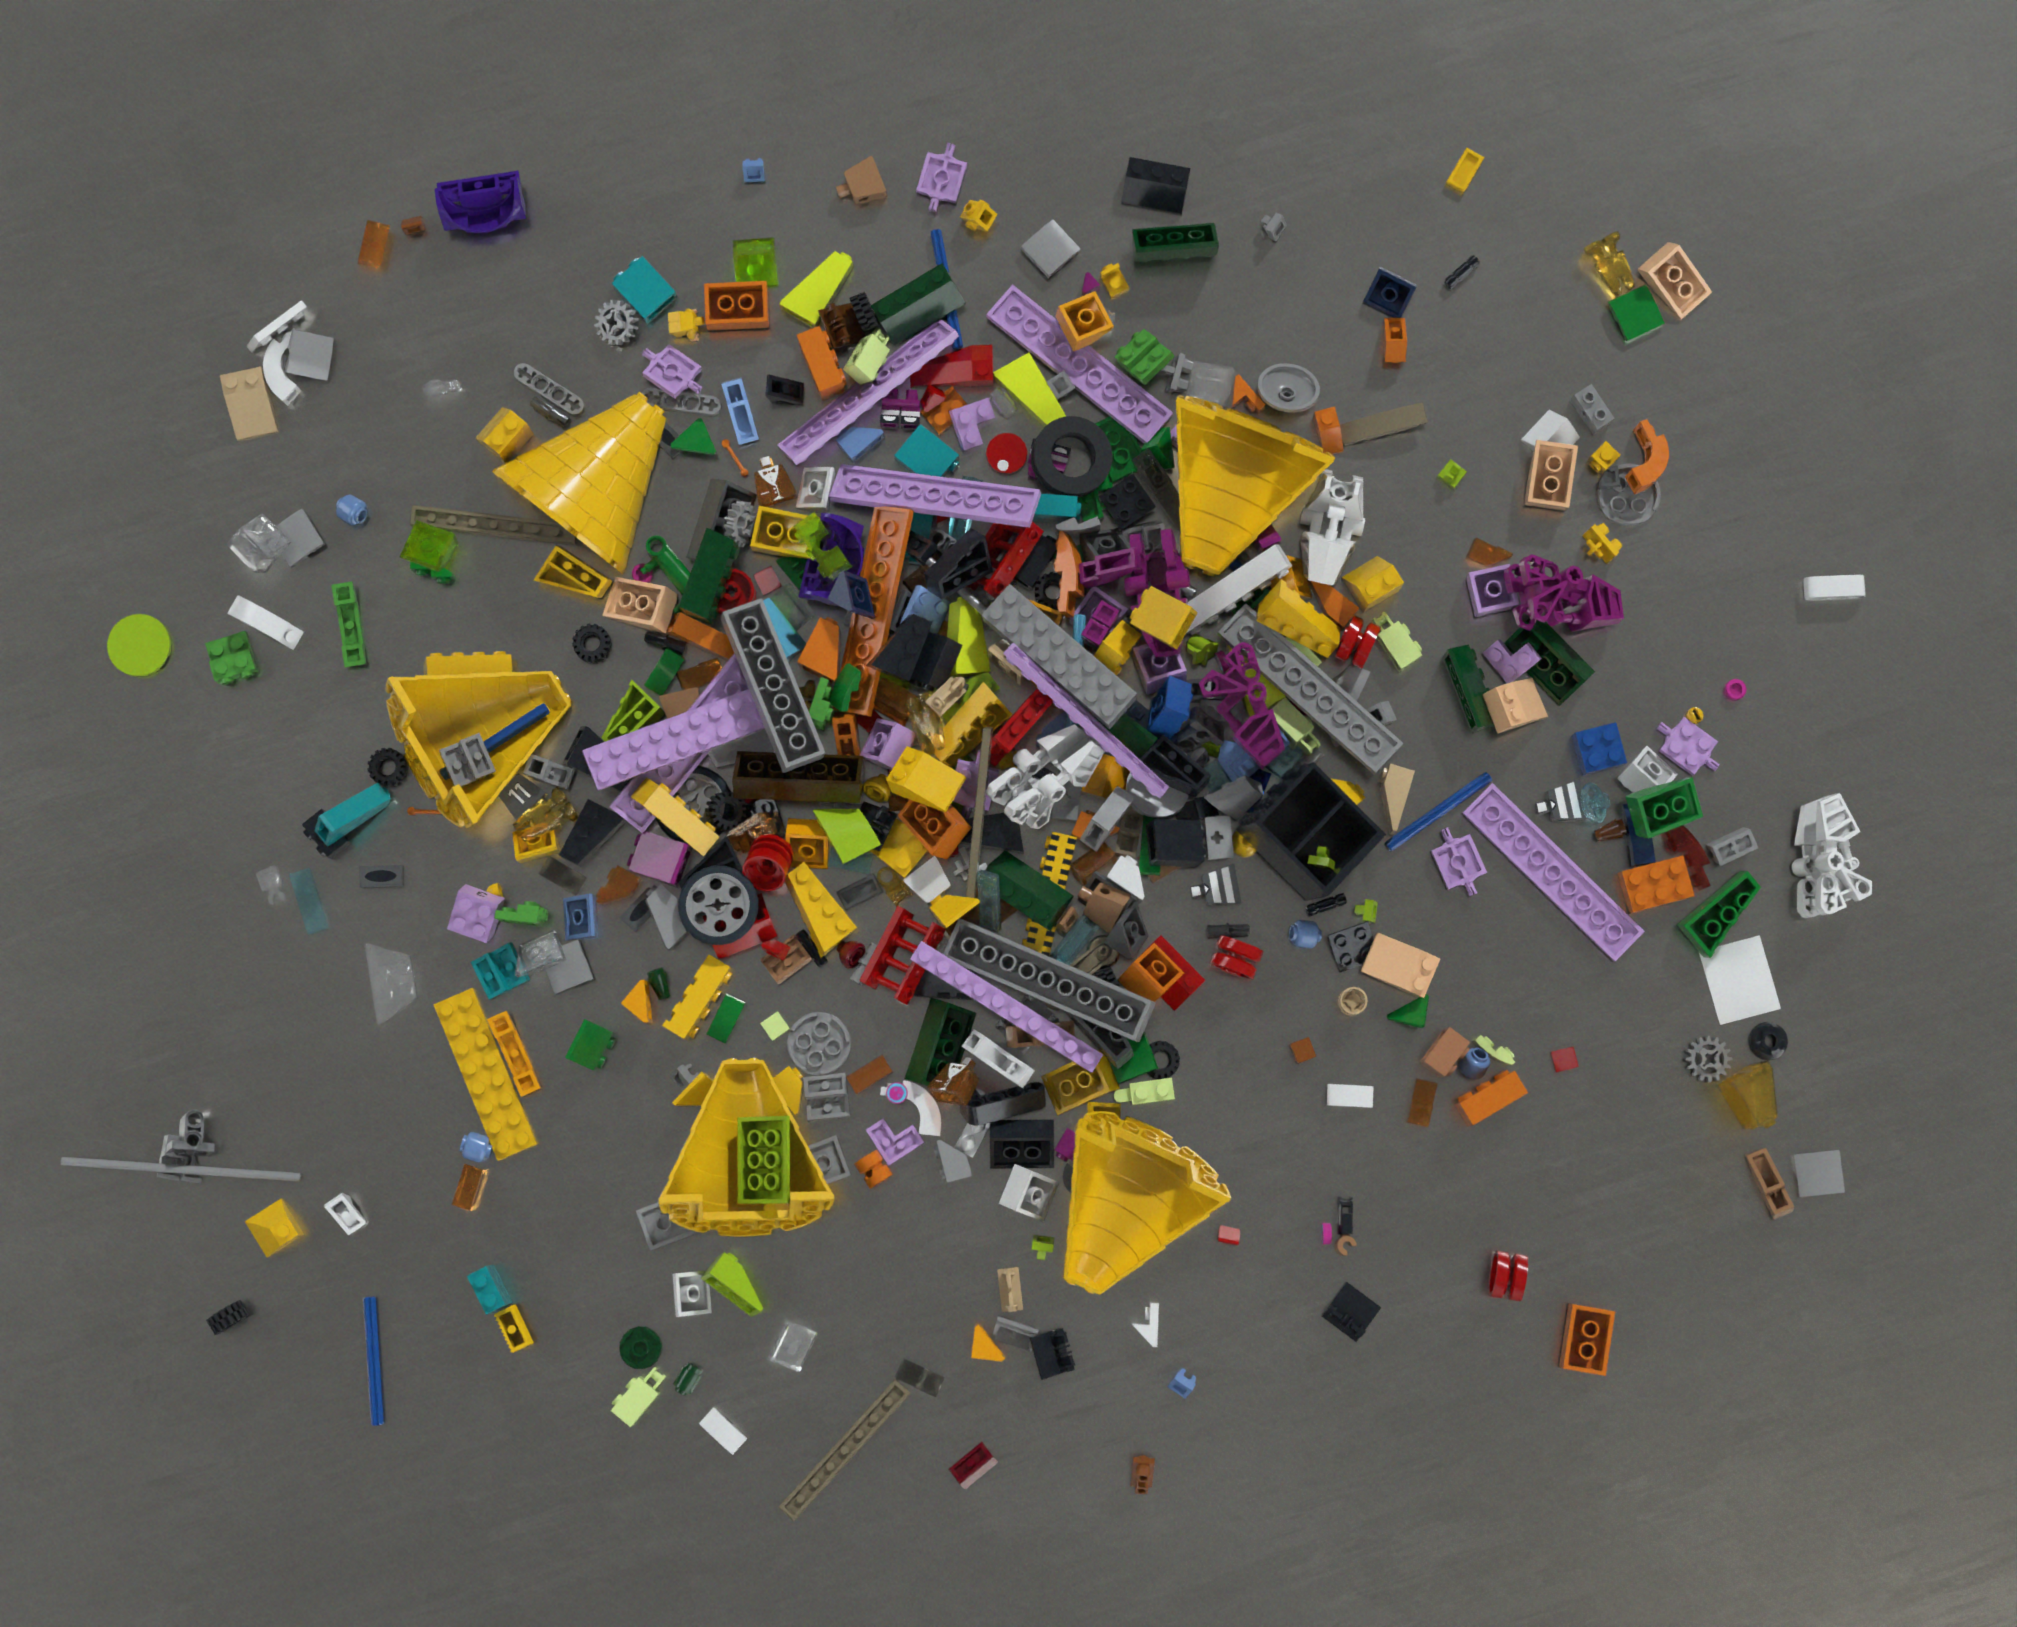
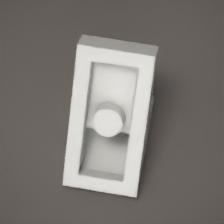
M341 1193L324 1205L348 1235L366 1224L364 1217L354 1207L349 1195Z
M1150 1303L1149 1307H1145V1320H1149V1324L1132 1323L1153 1347H1157L1159 1303Z

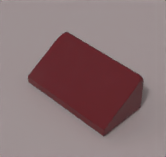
M981 1442L950 1467L949 1471L964 1489H967L995 1466L998 1461Z

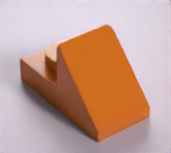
M1239 374L1236 375L1232 409L1245 400L1246 407L1251 412L1255 411L1259 415L1265 409V403Z

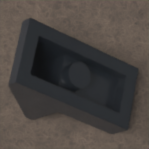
M767 375L765 396L770 402L782 400L794 404L803 403L804 383Z
M911 530L905 553L924 566L927 560L936 552L938 546L933 541Z
M1203 796L1186 802L1182 810L1175 817L1176 820L1201 821L1205 817L1219 816L1217 808Z

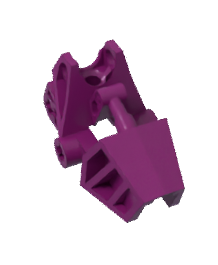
M1172 528L1161 530L1162 549L1164 552H1153L1145 555V545L1141 533L1130 535V548L1134 547L1136 549L1137 569L1132 571L1130 577L1124 578L1126 595H1137L1138 605L1131 606L1132 611L1135 608H1139L1142 602L1140 598L1145 589L1149 590L1148 581H1151L1152 587L1188 605L1187 598H1181L1180 589L1190 587L1188 569H1185L1179 552L1176 550V540ZM1142 631L1148 646L1156 657L1181 654L1183 640L1176 650Z
M1531 554L1521 559L1519 564H1512L1504 570L1507 593H1519L1521 605L1512 609L1518 627L1530 631L1535 622L1539 620L1543 623L1547 621L1550 626L1567 623L1570 631L1575 632L1615 625L1624 619L1621 591L1594 574L1583 579V573L1577 566H1570L1559 572V568L1555 563ZM1545 567L1551 569L1552 577H1548L1545 574ZM1522 614L1529 616V624H1525L1522 621Z
M1241 642L1224 657V662L1230 668L1223 674L1212 669L1199 682L1203 698L1227 696L1217 706V712L1230 724L1229 727L1235 733L1232 739L1263 769L1285 750V746L1273 709L1268 710L1265 704L1267 691L1265 685L1258 682L1260 679V668L1252 645ZM1242 649L1248 652L1249 662L1246 664L1243 655H1240ZM1248 669H1254L1257 674L1253 678H1247L1245 672ZM1214 682L1216 688L1213 691H1206L1204 689L1205 684ZM1259 690L1261 697L1256 698L1254 691ZM1248 695L1255 715L1250 716L1242 724L1230 711Z

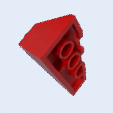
M971 345L929 360L919 371L910 375V388H927L929 385L934 387L993 386L992 345Z

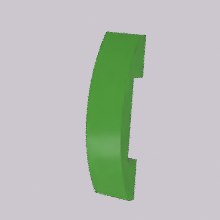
M353 582L333 584L331 586L339 620L344 667L365 665L366 654L363 629Z

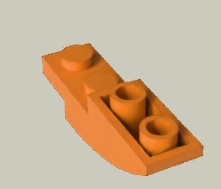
M1059 531V538L1056 540L1057 556L1054 560L1055 572L1062 576L1059 581L1060 598L1057 600V609L1066 618H1074L1076 597H1084L1085 587L1080 583L1079 564L1082 561L1073 539L1064 531Z

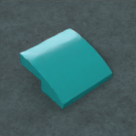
M512 942L503 945L493 952L486 953L471 962L489 1000L530 980Z

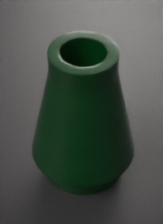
M663 967L647 972V981L656 993L658 1000L671 996L666 971L664 972Z

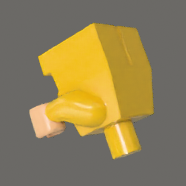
M687 308L685 312L668 313L669 333L675 337L687 335L691 342L699 341V338H697L699 336V333H697L698 325L705 324L704 317H698L696 309Z

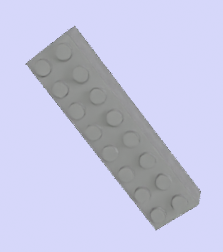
M1009 584L981 615L983 621L1010 645L1012 643L1016 644L1083 708L1108 729L1117 722L1137 699V693L1012 585Z
M760 598L722 612L721 622L783 773L822 759L825 755L824 748L763 599Z

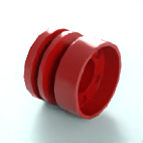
M767 834L757 837L751 844L748 856L743 864L742 874L758 890L774 891L780 888L786 880L788 870L793 861L794 852L791 845L785 839L776 835Z

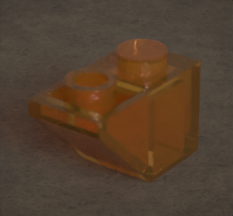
M617 865L616 869L612 868L607 876L609 881L606 886H602L596 895L598 898L596 902L603 906L632 898L642 879Z

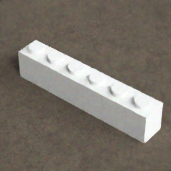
M1273 545L1190 600L1188 605L1196 610L1197 615L1186 635L1199 633L1202 630L1201 626L1207 622L1209 625L1220 618L1219 614L1224 611L1226 613L1232 611L1237 607L1236 603L1240 600L1244 602L1254 596V591L1259 588L1263 590L1272 584L1271 580L1275 577L1279 579L1288 574V569L1292 567V564L1280 545Z

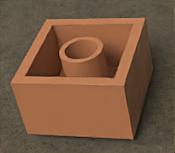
M1451 1027L1443 1029L1419 1063L1439 1078L1450 1076L1457 1067L1455 1062L1458 1059H1463L1470 1050L1467 1047L1470 1042Z

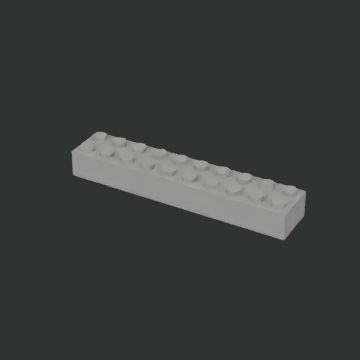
M960 918L943 955L963 967L1136 1042H1140L1156 1002Z

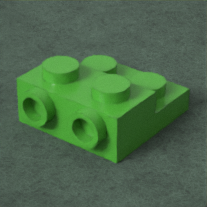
M1143 329L1141 332L1134 333L1131 341L1126 346H1121L1114 357L1121 368L1146 385L1175 356L1169 349L1160 344L1155 336Z
M246 631L205 643L214 681L218 684L227 685L234 682L233 679L239 677L241 679L249 678L254 675V672L259 671Z
M822 677L820 678L809 714L815 728L824 731L827 724L832 723L834 712L830 703L833 691L828 679Z
M524 901V905L518 904L517 910L509 907H502V911L496 910L495 919L500 922L543 927V923L547 922L548 910L540 907V904H537V902Z

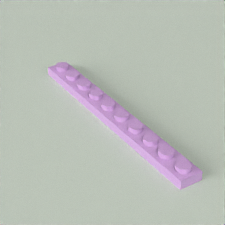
M1012 643L1003 653L1006 656V660L1011 665H1016L1026 679L1032 680L1041 693L1047 694L1052 698L1056 707L1065 710L1071 721L1076 724L1079 723L1089 737L1095 738L1105 752H1110L1120 766L1126 767L1131 772V776L1135 780L1141 781L1147 786L1146 789L1150 794L1157 796L1159 799L1165 794L1169 786L1016 644Z
M921 941L910 958L914 963L1092 1073L1103 1056L1099 1051Z

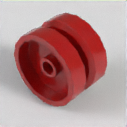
M738 569L732 570V575L729 580H726L724 586L726 588L723 599L719 600L717 606L719 607L718 613L722 615L724 611L757 600L756 589L751 578L745 572ZM736 592L733 597L730 596V593Z
M1353 615L1349 626H1346L1339 641L1340 646L1335 658L1346 661L1351 652L1355 651L1352 665L1362 669L1381 626L1369 623L1364 633H1361L1364 620Z
M1220 935L1216 946L1227 954L1213 953L1210 964L1234 976L1253 980L1257 969L1254 965L1246 962V960L1254 963L1260 962L1264 951L1240 940Z
M1496 1250L1489 1278L1490 1297L1502 1298L1507 1293L1509 1300L1521 1302L1528 1274L1527 1255L1515 1253L1510 1262L1508 1252Z

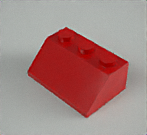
M762 893L757 895L758 913L751 929L742 938L733 943L712 945L718 960L778 937ZM735 908L732 911L734 919L743 917V909ZM707 915L703 916L704 922L707 920ZM722 920L717 921L715 930L723 932L727 926L726 922Z
M1160 935L1153 943L1184 972L1161 996L1171 1009L1175 1011L1206 980Z

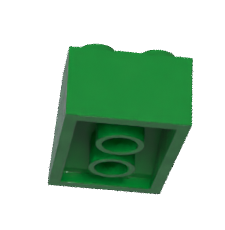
M1693 777L1645 788L1625 796L1636 836L1649 839L1703 817Z
M584 1019L565 1058L593 1071H597L598 1068L601 1069L606 1061L604 1055L607 1049L611 1050L616 1041V1038H614L615 1033Z

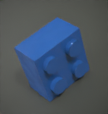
M1170 675L1151 698L1147 726L1149 732L1159 736L1164 734L1168 739H1171L1175 733L1180 731L1183 722L1188 721L1191 715L1189 707L1193 698L1191 693L1192 684Z
M1616 722L1575 732L1571 736L1582 776L1621 767L1627 763Z

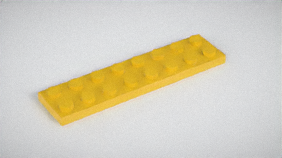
M474 988L433 1004L497 1161L537 1145L535 1135Z

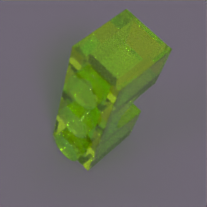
M815 512L794 525L797 531L794 535L800 544L805 542L809 548L806 550V553L812 561L817 560L820 565L817 569L823 578L828 576L832 581L839 576L840 572L847 571L852 567L838 546L828 551L820 549L822 538L828 535L829 532Z

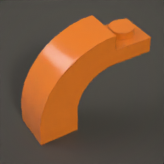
M1647 419L1640 421L1633 429L1645 453L1644 464L1632 468L1625 476L1634 495L1648 489L1662 475L1669 459V448L1665 435L1656 436L1654 427L1650 425Z

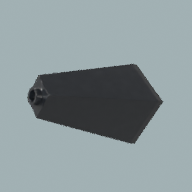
M581 726L562 764L592 778L582 750L601 744L604 741L589 727ZM631 779L612 785L610 788L621 792Z

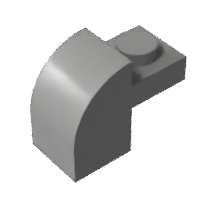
M531 754L523 774L546 784L568 790L575 770Z

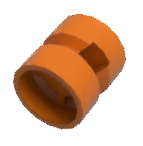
M877 1149L854 1163L859 1173L865 1175L864 1181L869 1189L893 1175L887 1164H882L883 1158Z

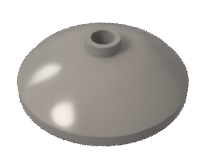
M1287 363L1276 364L1265 369L1261 373L1257 385L1258 393L1266 404L1276 410L1290 413L1309 409L1316 403L1320 393L1319 382L1310 371L1301 366Z

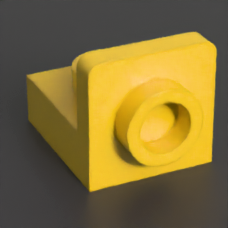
M1112 263L1101 269L1100 280L1111 299L1129 290L1130 287L1121 273L1118 263L1115 265Z
M1605 441L1589 457V465L1594 471H1600L1603 474L1621 454Z

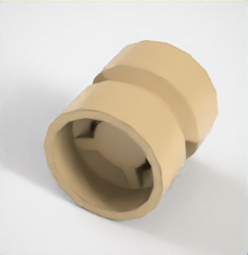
M1349 987L1341 992L1337 1003L1342 1013L1354 1016L1364 1011L1367 1007L1368 999L1362 989Z

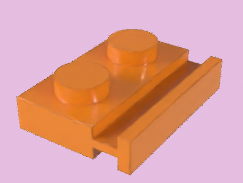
M953 386L944 392L946 399L928 412H925L923 409L920 411V414L939 436L953 426L949 411L967 405Z

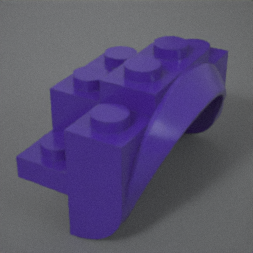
M519 170L437 183V188L434 189L437 209L444 231L459 229L466 231V233H486L507 227V224L513 220L526 219L525 201L521 190ZM459 201H460V202H461V205L455 204V203H453V202H459Z
M821 513V517H818L820 518L813 557L812 559H807L798 597L839 606L828 600V597L840 572L846 571L857 576L860 575L865 549L862 547L861 541L864 526L843 516ZM834 534L836 535L838 542L833 540Z

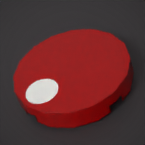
M1002 433L991 439L987 446L986 457L988 464L994 471L1010 475L1017 473L1023 468L1027 460L1028 451L1025 442L1019 436L1013 433Z

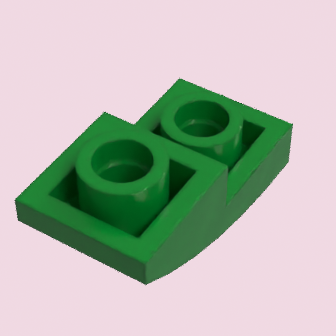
M410 561V569L418 576H428L431 572V577L439 584H448L450 580H456V576L452 572L439 565L423 561Z
M667 647L645 681L644 686L660 696L663 695L685 658Z
M850 663L846 664L839 674L830 698L831 705L841 712L848 711L851 692L858 691L861 681V671Z
M726 993L706 1035L726 1043L745 1002Z

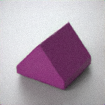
M1089 272L1085 273L1082 296L1100 290V284Z

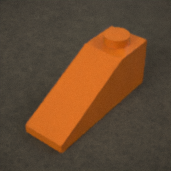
M1308 580V584L1323 614L1340 627L1342 631L1353 615L1357 613L1359 607L1332 586Z
M834 712L832 724L837 754L860 756L856 714Z

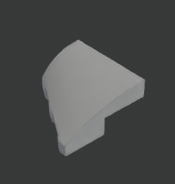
M1161 520L1129 526L1123 530L1120 528V532L1129 544L1130 535L1141 533L1145 545V555L1153 553L1156 549L1162 547L1161 530H1165V527Z
M1350 665L1332 680L1357 701L1371 672Z
M1242 776L1234 782L1221 785L1222 789L1210 793L1208 790L1204 793V798L1235 820L1241 817L1263 796L1261 783L1247 776Z
M170 1134L164 1136L159 1163L196 1166V1159L193 1155L166 1153L167 1144L171 1140H179V1136ZM187 1138V1143L191 1146L190 1139ZM157 1172L156 1178L201 1184V1177L196 1174Z

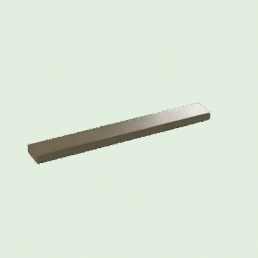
M412 505L411 527L576 546L577 538L556 521Z
M985 727L982 731L966 896L970 898H975L977 893L993 727Z
M895 1378L778 1507L794 1522L911 1392Z

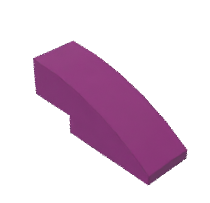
M1133 547L1095 556L1093 561L1080 563V583L1088 589L1109 583L1137 569L1136 549Z

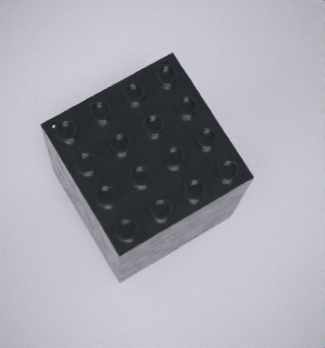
M1314 762L1304 763L1302 766L1299 765L1291 770L1288 769L1281 776L1282 781L1277 785L1274 784L1266 792L1268 796L1264 799H1259L1253 805L1254 811L1245 814L1238 821L1240 825L1236 830L1308 901L1329 896L1386 834ZM1318 846L1327 847L1330 850L1329 858L1335 861L1334 870L1313 868L1308 864L1309 855L1317 856Z

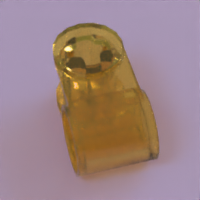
M883 867L878 871L877 880L896 907L906 897L913 895L892 868ZM884 871L892 873L893 878L890 882L885 883L881 880L880 876Z

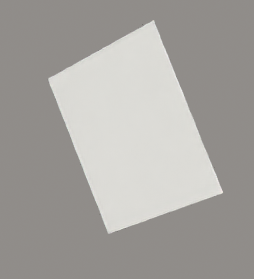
M1760 935L1718 946L1711 958H1705L1700 954L1720 1025L1781 1009Z

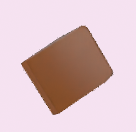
M422 216L402 220L401 228L405 235L425 231Z
M1309 1037L1289 1044L1296 1064L1317 1057Z

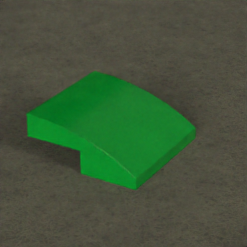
M1645 284L1608 301L1614 320L1618 321L1625 341H1629L1665 324L1658 306Z

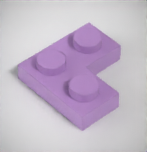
M989 398L949 411L961 450H967L983 444L977 424L995 418Z
M1499 639L1483 652V655L1506 683L1514 682L1542 659L1529 642L1512 654L1501 639Z
M883 1118L866 1129V1132L888 1166L925 1143L914 1125H911L895 1136Z

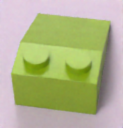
M725 1252L716 1257L700 1279L750 1317L760 1313L763 1307L742 1265L738 1263V1258L731 1253L726 1254Z

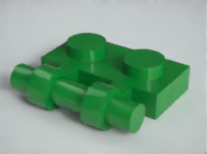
M1108 475L1093 492L1077 498L1078 503H1081L1083 522L1097 516L1099 520L1104 519L1103 510H1107L1103 503H1100L1098 493L1106 492L1113 487Z

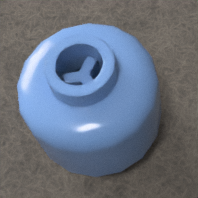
M346 495L336 503V515L339 519L350 525L360 524L367 517L366 503L353 495Z
M1297 920L1289 929V940L1296 947L1313 948L1317 942H1320L1322 937V931L1314 921Z
M1470 1048L1465 1057L1461 1059L1459 1068L1465 1077L1480 1079L1485 1075L1491 1061L1485 1050Z
M470 1132L468 1136L464 1135L459 1151L462 1152L463 1158L480 1163L484 1157L489 1158L492 1145H489V1138L487 1136Z

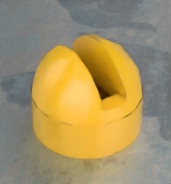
M1692 707L1686 712V718L1693 724H1698L1703 720V711L1698 707ZM1693 710L1696 711V713H1697V715H1698V717H1699L1698 720H1697L1695 714L1693 713Z
M499 883L490 885L486 892L503 897Z

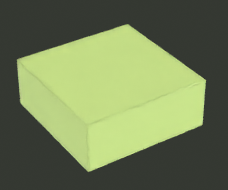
M778 1011L760 1023L772 1041L790 1029Z

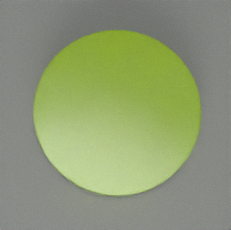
M133 614L121 619L112 628L107 641L108 655L114 666L125 674L134 677L149 676L159 671L170 655L172 647L171 637L167 628L159 620L146 614Z

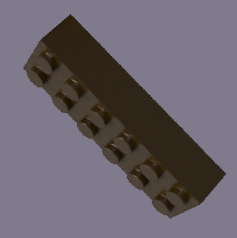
M737 751L732 778L733 796L739 799L860 803L864 779L863 756L825 754L820 760L783 773L775 752Z

